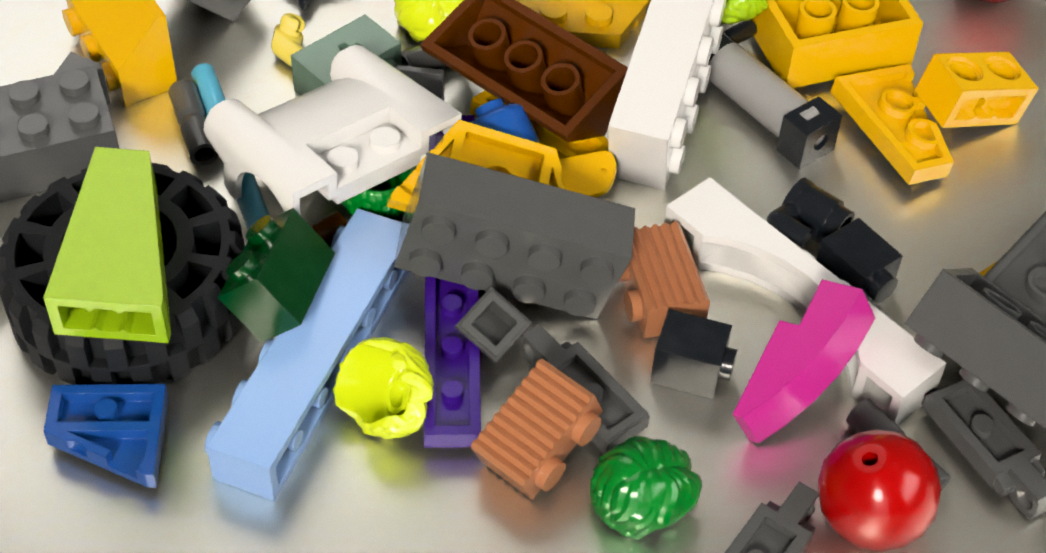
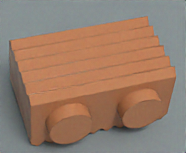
M674 221L669 225L665 222L661 226L654 224L650 228L645 225L641 229L634 227L632 259L619 282H624L625 289L627 290L624 294L627 317L630 322H639L642 338L660 336L668 309L707 319L710 300L680 223Z
M542 358L537 361L534 368L530 369L528 376L523 378L521 385L516 387L514 394L510 395L507 402L501 405L500 411L494 414L492 421L487 423L485 430L481 431L478 438L472 441L470 448L486 467L533 500L541 489L544 492H548L559 482L566 469V464L563 461L576 444L582 447L593 439L600 428L601 418L599 415L603 410L593 393Z

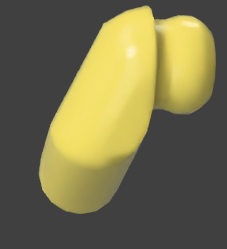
M286 13L281 17L280 24L275 26L271 48L279 59L292 67L291 55L304 48L302 47L304 38L302 31L306 25L302 17L293 13Z

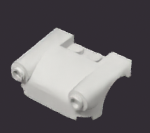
M353 45L341 50L334 57L330 72L332 82L259 114H256L237 99L224 100L211 108L204 121L203 130L205 136L224 163V185L228 193L235 200L242 197V180L245 172L254 174L268 186L284 212L294 208L300 214V198L316 190L328 201L332 199L336 204H339L417 166L421 156L429 152V136L443 131L445 135L458 120H461L462 113L365 47Z

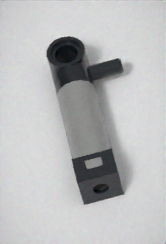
M742 21L723 31L718 53H711L708 65H711L709 81L779 139L776 150L800 170L834 150L842 114L819 96L808 101L740 46L739 43L755 36L757 33V26L754 21Z

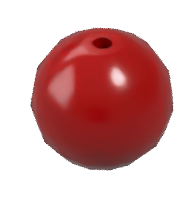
M879 429L860 432L838 443L824 459L818 478L821 512L839 536L856 547L875 551L902 548L922 537L936 518L942 489L938 470L918 442L899 432Z

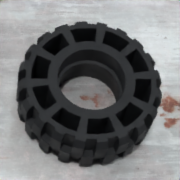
M152 163L158 194L171 327L169 343L55 335L43 297L88 168L82 169L81 174L66 179L64 176L49 185L46 192L40 196L35 194L20 211L21 216L18 219L13 218L2 238L4 244L0 247V296L17 344L22 351L30 355L31 361L38 368L51 375L57 372L61 381L71 385L156 384L169 379L174 382L189 375L191 369L199 363L205 365L221 350L220 344L223 341L228 343L241 325V321L217 297L229 277L226 274L228 266L242 253L245 243L240 221L236 213L228 207L227 200L210 185L204 187L203 181L198 177L183 170L180 173L172 171L167 165Z

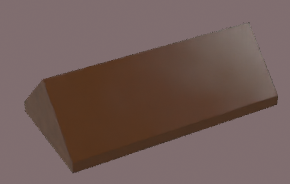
M463 0L420 44L424 52L493 96L502 98L504 103L522 105L531 120L567 143L606 135L628 69L627 66L516 0Z

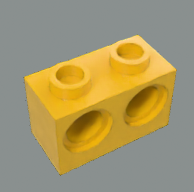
M1010 52L935 53L918 82L915 92L942 128L1017 124L1039 88Z

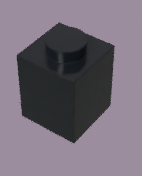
M857 218L821 239L816 261L852 287L863 289L870 303L873 301L880 303L887 299L897 287L898 279L896 276L903 255L865 222Z
M668 309L655 348L650 383L714 399L719 379L730 381L738 349L728 347L732 325Z

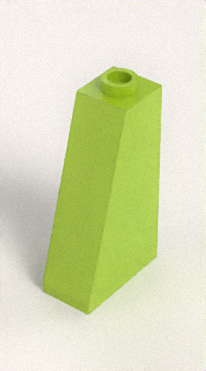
M95 147L43 297L55 335L169 343L171 327L158 194L149 151Z

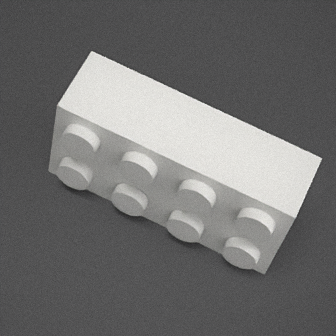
M726 0L650 1L608 125V151L613 154L617 165L615 178L666 190L670 174L679 175L686 151V146L683 145L686 132L692 134L698 115L699 105L696 104L698 93L704 94L711 72V65H708L711 53L717 54L723 34V26H720Z

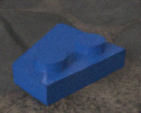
M166 384L52 385L43 430L47 444L145 487L157 488L169 399Z

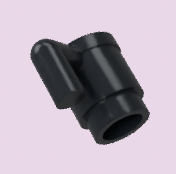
M802 178L791 188L782 205L769 213L767 222L793 243L804 247L810 238L820 243L821 239L853 221L855 213L844 207L842 200L819 188L807 178Z

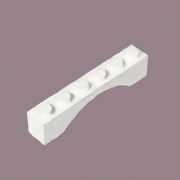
M710 177L666 205L664 223L666 222L669 225L674 221L680 223L699 270L724 273L751 281L778 294L800 309L804 314L822 279L851 286L816 261L808 251L798 247L770 225L767 220L752 211L734 193L727 191ZM868 301L875 320L860 347L844 367V371L847 376L851 397L859 403L865 399H871L890 419L899 425L923 406L926 395L937 391L947 363L920 347L914 341V337L895 323L891 316L880 311Z

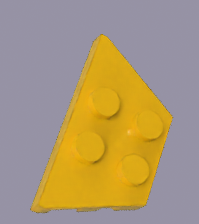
M651 0L516 1L593 47L620 49L629 38L630 30L638 27L645 18L646 8Z
M458 120L443 136L437 146L429 151V153L566 189L561 181L562 167L556 148L463 120ZM425 157L405 181L391 193L386 207L406 211Z

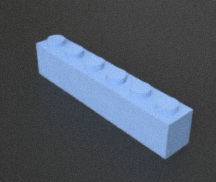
M357 208L347 225H341L337 229L331 244V249L335 252L334 257L302 324L276 336L275 339L271 338L265 342L260 352L256 369L249 380L243 379L238 384L233 396L232 406L222 422H215L208 432L205 441V452L208 454L214 480L275 502L335 399L333 388L337 373L340 371L339 364L343 362L349 350L355 347L357 343L364 339H370L409 272L394 267L402 222Z

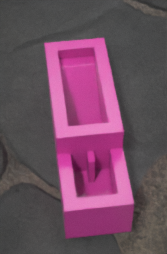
M822 279L800 325L779 320L733 412L734 418L749 441L759 444L786 426L811 405L838 377L860 347L875 320L863 289Z

